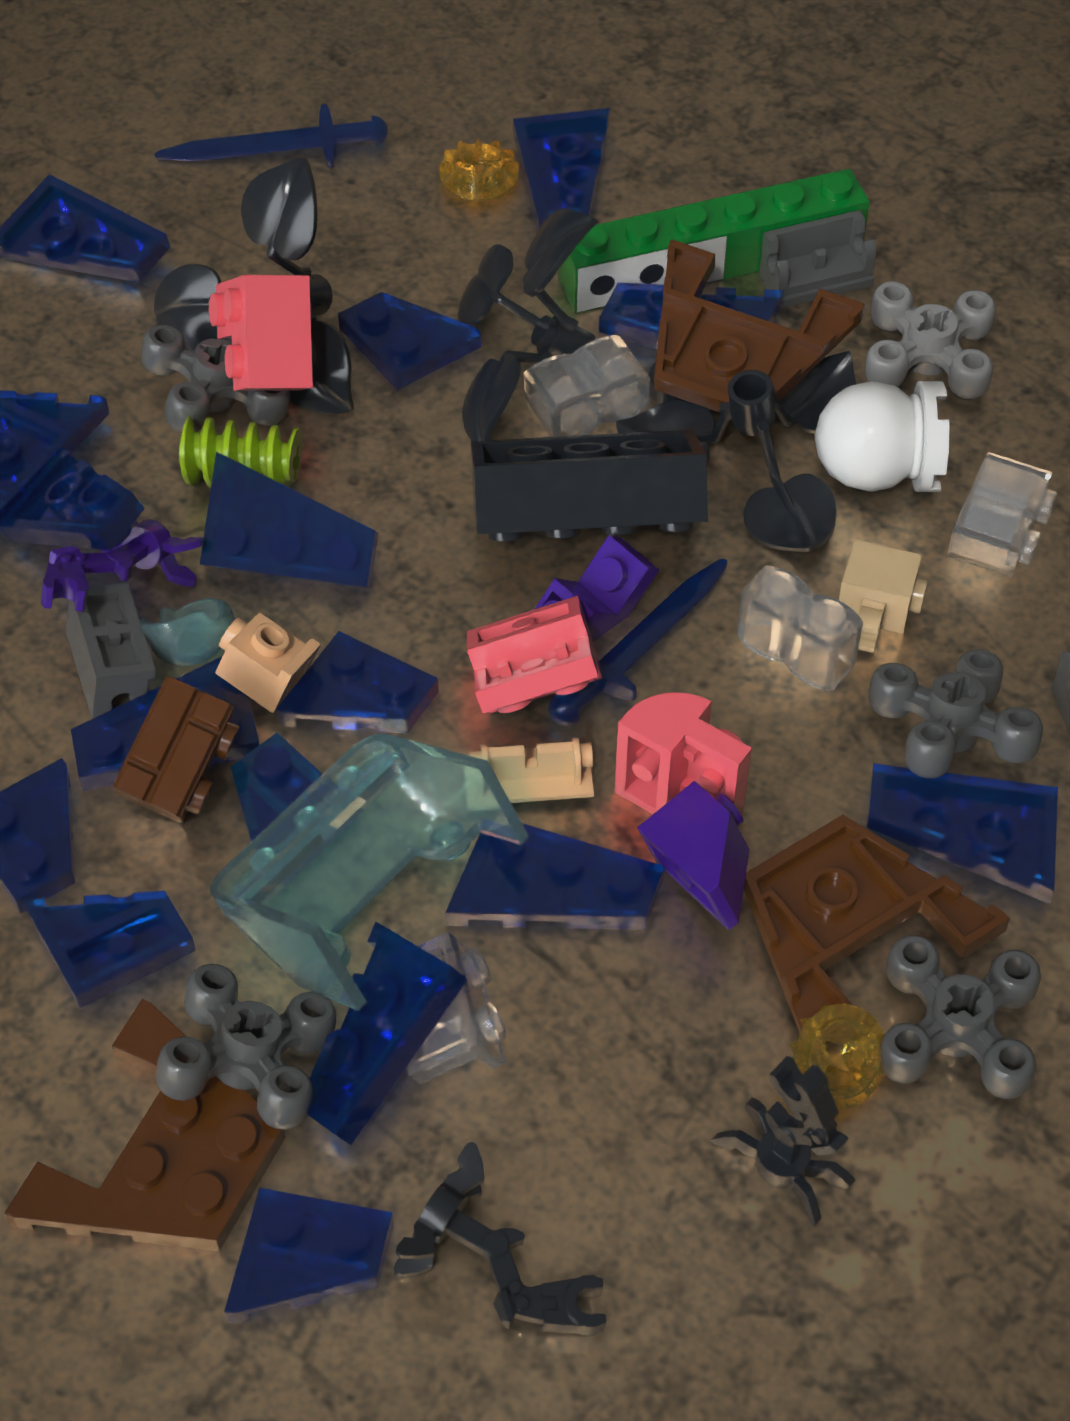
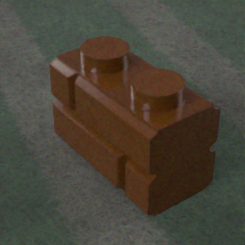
M166 676L112 786L115 794L177 823H183L188 811L199 815L214 784L213 781L205 778L207 771L215 756L224 760L227 758L240 730V726L231 723L235 715L234 706L208 693L201 692L195 687L171 676Z

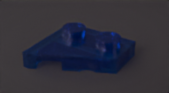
M380 292L338 313L339 329L396 390L481 348V332L476 327L384 292Z
M338 631L277 707V720L279 724L285 727H297L298 719L332 721V729L356 731L361 728H373L379 732L408 733L438 694V678Z
M165 891L137 892L123 898L113 897L109 894L84 896V904L47 907L45 899H32L24 903L31 923L79 1009L196 951L193 937Z
M259 1188L224 1310L227 1322L235 1324L250 1321V1313L289 1303L293 1310L319 1303L324 1297L331 1294H343L346 1296L377 1288L394 1224L393 1212Z

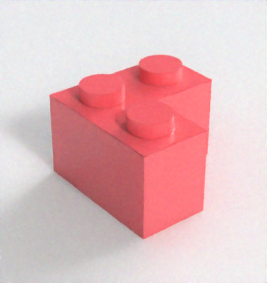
M242 275L216 284V293H212L209 300V318L211 325L217 326V339H232V345H227L225 351V371L228 378H233V391H298L313 388L310 276Z

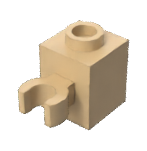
M854 539L841 584L836 613L837 619L855 623V633L851 648L874 653L880 629L903 634L909 611L920 614L928 583L926 579L917 578L922 554Z

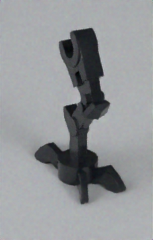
M786 1056L769 1074L772 1086L783 1098L793 1116L789 1115L779 1102H776L767 1111L764 1104L758 1099L751 1097L745 1104V1107L753 1123L759 1127L762 1135L761 1140L758 1141L742 1130H728L717 1133L710 1141L712 1144L727 1150L736 1148L746 1156L756 1159L755 1165L758 1174L766 1183L779 1188L791 1187L794 1194L802 1201L804 1211L810 1222L815 1226L821 1220V1214L813 1188L805 1180V1176L824 1178L828 1184L848 1189L856 1180L836 1162L812 1160L811 1150L818 1156L834 1154L844 1147L849 1138L836 1130L837 1123L834 1118L839 1111L829 1089V1081L819 1066L812 1064L802 1074L794 1059Z
M473 1142L467 1143L457 1160L460 1168L447 1175L444 1182L430 1197L419 1219L414 1224L413 1237H404L397 1245L396 1255L399 1258L394 1266L395 1276L398 1278L412 1277L432 1270L435 1243L440 1245L449 1235L481 1254L488 1261L498 1290L493 1305L501 1322L507 1329L510 1328L515 1318L541 1324L542 1331L573 1333L583 1336H592L602 1332L606 1324V1314H586L577 1305V1300L582 1297H597L601 1295L603 1289L602 1278L594 1275H583L579 1278L527 1287L520 1279L510 1252L511 1249L523 1245L525 1234L515 1228L491 1230L463 1213L468 1200L482 1195L481 1184L484 1182L483 1161L478 1147Z

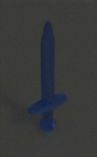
M321 104L319 126L195 140L159 150L154 155L155 158L161 160L202 161L322 147L327 167L333 168L336 158V145L374 141L375 145H379L386 139L388 127L381 117L371 115V121L333 125L328 105Z
M719 559L686 579L605 656L598 660L602 679L589 682L586 687L577 692L567 695H554L548 707L551 719L560 726L567 727L576 724L580 720L579 713L601 692L634 701L637 698L636 686L623 673L711 591L727 567V560Z

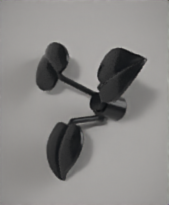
M295 158L259 174L250 182L242 199V221L248 237L254 243L268 245L267 256L270 260L293 275L310 276L313 388L290 391L291 402L315 413H347L354 410L351 394L352 367L348 346L340 331L333 325L323 321H316V316L325 314L332 304V288L323 276L311 274L309 267L301 268L290 261L301 259L310 250L316 236L318 220L316 188L307 158ZM184 265L176 268L164 278L155 295L154 314L156 315L157 324L169 325L178 329L184 336L185 346L194 351L202 341L212 338L217 339V326H212L210 323L209 300L211 294L216 293V284L221 283L219 274L206 265Z
M566 208L556 210L542 224L527 251L525 266L528 271L523 278L524 293L531 297L536 296L554 315L552 318L548 315L539 318L499 292L511 275L514 266L512 252L501 244H496L489 248L479 264L478 274L472 277L459 304L458 319L460 323L469 328L478 325L485 318L493 301L534 326L531 343L536 346L538 352L529 353L507 350L502 354L499 361L489 359L482 366L467 391L462 409L463 425L471 441L490 440L492 430L506 408L519 381L521 373L520 362L536 363L548 369H551L554 362L572 372H579L589 362L596 345L595 335L579 327V322L568 316L544 288L586 234L599 223L594 217Z
M850 351L824 357L780 401L775 396L771 378L764 372L746 370L736 374L728 384L729 402H723L719 406L721 415L716 426L714 417L708 408L679 399L660 403L634 417L616 421L617 432L633 433L693 429L707 454V463L710 457L708 444L717 443L721 440L730 419L733 425L743 434L748 436L759 435L773 487L760 489L747 500L743 511L746 529L754 540L768 548L792 552L816 550L829 540L835 529L837 511L834 495L823 480L812 474H799L783 483L769 428L774 423L775 418L778 417L785 427H791L796 422L799 428L806 433L815 434L819 416L829 401L844 388L856 385L852 355Z

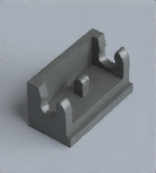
M860 210L763 232L759 275L778 309L813 301L819 289L835 294H843L874 286L873 270L876 244L874 239L863 241L865 218Z
M128 582L89 586L86 609L83 612L75 611V603L71 600L68 602L66 634L89 713L93 720L108 718L113 707L112 699L123 693H129L132 709H139L146 700L148 681L155 678L156 670Z

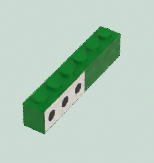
M849 168L597 224L586 234L559 268L558 280L574 314L663 294L668 245L671 239L715 254V268L707 283L759 272L763 232L860 210L865 218L866 230L870 201Z

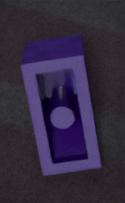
M693 781L639 825L637 829L656 863L724 927L730 930L739 923L750 852L738 828L744 820L735 805L724 794L719 793L713 798Z

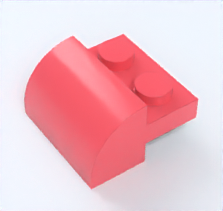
M578 596L467 631V653L474 669L475 694L482 714L487 712L491 714L497 711L499 713L514 712L526 707L532 700L554 693L557 695L571 694L583 689L589 682L602 679L593 640Z
M681 692L654 695L634 705L618 722L614 793L654 814L695 781L713 798L719 793L724 794L743 817L752 747L743 743L731 731L717 729L709 724L712 701L698 695Z

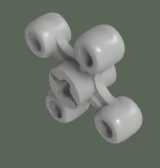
M888 281L875 289L870 305L871 320L882 330H899L903 339L900 342L881 340L870 347L864 369L868 382L874 381L899 387L904 382L909 369L925 376L937 375L945 371L948 374L950 390L959 398L972 400L981 397L987 392L993 374L992 360L981 350H963L959 345V340L961 338L979 340L991 331L996 315L995 301L989 294L979 290L966 291L957 298L952 311L938 304H925L915 308L911 290L900 282Z

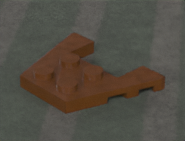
M671 239L667 252V269L664 280L663 306L655 363L654 390L720 412V404L729 402L728 384L732 377L742 371L758 370L771 378L775 396L780 401L861 323L864 317L865 303L819 289L800 329L796 331L699 298L715 268V254Z
M845 815L839 816L746 872L744 893L804 1046L811 1056L858 1027L861 1015L824 971L916 913H921L961 959H964L1006 932L1010 920L1004 911L990 904L988 909L964 896L962 894L963 887L943 875L936 879L909 862V854Z
M141 999L114 1041L112 1049L116 1059L155 1076L158 1056L165 1044L174 1038L186 1035L151 1002ZM217 1076L209 1079L202 1093L190 1100H174L167 1097L160 1090L100 1188L96 1189L37 1161L4 1214L8 1223L19 1229L34 1230V1226L39 1225L65 1228L66 1233L72 1235L92 1237L94 1232L132 1236L133 1242L220 1251L285 1140V1131L267 1125L260 1118L257 1111V1101L248 1092L224 1084Z

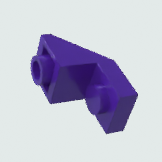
M608 535L579 581L554 578L535 609L578 596L594 642L629 617L659 572V569L621 537Z

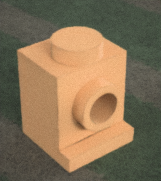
M260 612L249 623L238 617L228 627L219 642V647L225 650L215 674L271 713H274L303 682L321 644L312 638L305 644Z

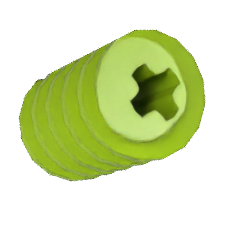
M190 415L184 424L179 446V463L182 477L189 486L199 485L204 478L206 485L212 489L220 488L226 480L228 488L237 492L242 490L246 483H248L250 491L254 494L265 492L269 485L272 494L282 497L287 494L289 488L298 477L302 454L301 429L294 427L288 442H282L279 426L272 425L266 440L260 439L257 423L250 422L244 437H239L235 420L229 419L223 434H217L213 417H207L201 432H196L192 416Z

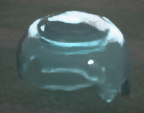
M209 597L190 602L177 610L164 607L160 610L159 623H151L147 617H141L140 626L158 659L168 664L186 667L205 663L222 650L219 647V642L228 627L235 620V616L226 601Z

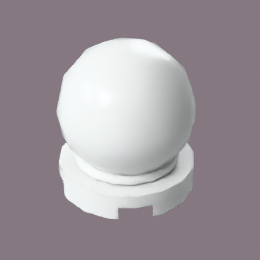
M874 381L852 385L840 391L821 412L815 432L817 455L828 474L847 487L869 492L893 488L907 476L912 480L914 491L940 492L941 483L937 480L936 475H946L950 429L949 419H938L936 400H945L947 397L944 382L917 381L914 392L910 396L894 385Z

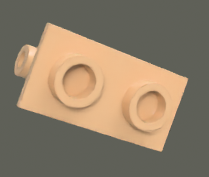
M578 737L572 738V742L536 744V748H524V745L487 748V744H481V751L468 752L473 806L594 797L591 767H593L591 743H579Z

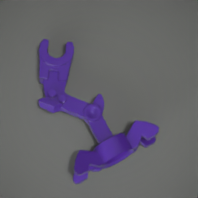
M106 498L104 516L107 526L123 533V538H101L99 548L103 553H82L74 546L51 550L45 578L43 579L41 605L44 608L51 609L54 599L65 598L75 603V611L83 612L86 609L89 589L85 573L111 572L117 574L122 581H127L131 577L133 565L146 570L159 564L169 582L181 586L195 587L197 576L187 566L178 565L174 553L201 547L203 537H189L186 539L171 537L163 524L151 519L138 523L134 518L122 514V507L111 498Z

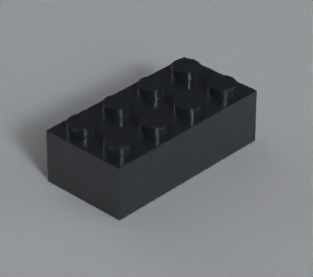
M693 429L471 441L473 497L477 535L488 534L490 540H518L523 537V532L545 531V535L552 538H569L579 535L580 529L602 528L603 533L610 535H625L636 532V526L659 525L660 530L680 532L692 529L695 522H708L707 454Z

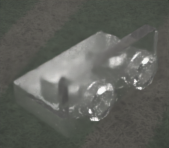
M446 932L382 963L409 1077L423 1084L477 1058L493 1069L506 1063L501 1045V1040L506 1038L505 1026L497 1009L490 1003L486 984L491 982V975L483 955L477 948L473 947L470 949L450 932Z

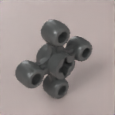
M161 324L147 330L143 338L141 360L148 371L161 376L171 375L178 371L189 381L178 383L172 387L166 399V421L177 432L182 433L184 424L190 415L194 422L195 431L198 432L202 429L205 419L209 417L210 411L227 410L233 406L235 400H239L246 405L247 414L256 423L264 426L276 425L286 417L291 401V392L233 391V378H228L225 371V351L227 345H232V339L212 338L204 340L197 345L194 351L185 346L184 336L178 329Z
M981 649L967 651L959 658L955 673L939 675L933 681L932 689L919 685L915 672L904 664L886 663L877 668L873 673L868 698L871 708L877 714L892 719L901 718L909 712H913L925 720L910 730L904 754L908 769L919 777L938 778L943 776L951 768L954 753L970 750L975 746L977 737L991 741L995 754L1000 759L1014 764L1030 761L1036 756L1040 747L1043 724L1040 717L1034 711L1023 707H1010L998 714L984 705L997 697L1004 671L1001 660L989 651Z
M907 935L900 938L890 949L886 963L887 977L892 986L899 991L907 994H917L925 1004L926 1016L915 1025L911 1023L894 1025L883 1035L878 1050V1062L884 1075L899 1083H912L919 1080L927 1072L931 1058L938 1051L952 1057H965L971 1054L980 1064L981 1079L984 1086L994 1096L1003 1099H1014L1023 1095L1030 1088L1037 1069L1035 1055L1024 1042L1002 1037L995 1027L994 1015L1004 1007L1008 1009L1024 1007L1036 996L1041 981V972L1035 958L1021 950H1007L1000 953L992 961L989 972L982 981L977 977L967 974L947 977L940 968L939 953L931 941L919 935Z
M206 964L195 969L187 981L184 1006L187 1014L195 1022L213 1026L215 1035L205 1043L186 1036L177 1037L167 1042L159 1053L155 1079L158 1088L171 1099L180 1101L190 1100L202 1093L209 1079L217 1076L224 1084L235 1089L250 1090L256 1088L258 1092L257 1111L260 1118L267 1125L281 1130L295 1128L304 1121L309 1113L313 1099V1084L303 1070L294 1066H283L280 1056L290 1047L297 1052L305 1054L317 1053L326 1048L332 1039L336 1026L337 1013L332 1001L320 993H301L294 997L287 1006L286 1011L279 1015L273 1008L261 1002L249 1000L239 1002L238 981L234 973L228 968L219 964Z

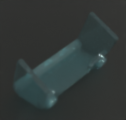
M376 734L353 745L234 857L213 879L210 885V894L223 914L294 983L304 989L320 993L328 999L359 1011L367 1001L346 969L351 958V950L344 938L338 933L416 856L429 860L448 861L455 859L467 851L470 843L480 833L522 845L529 838V835L487 760L390 734Z

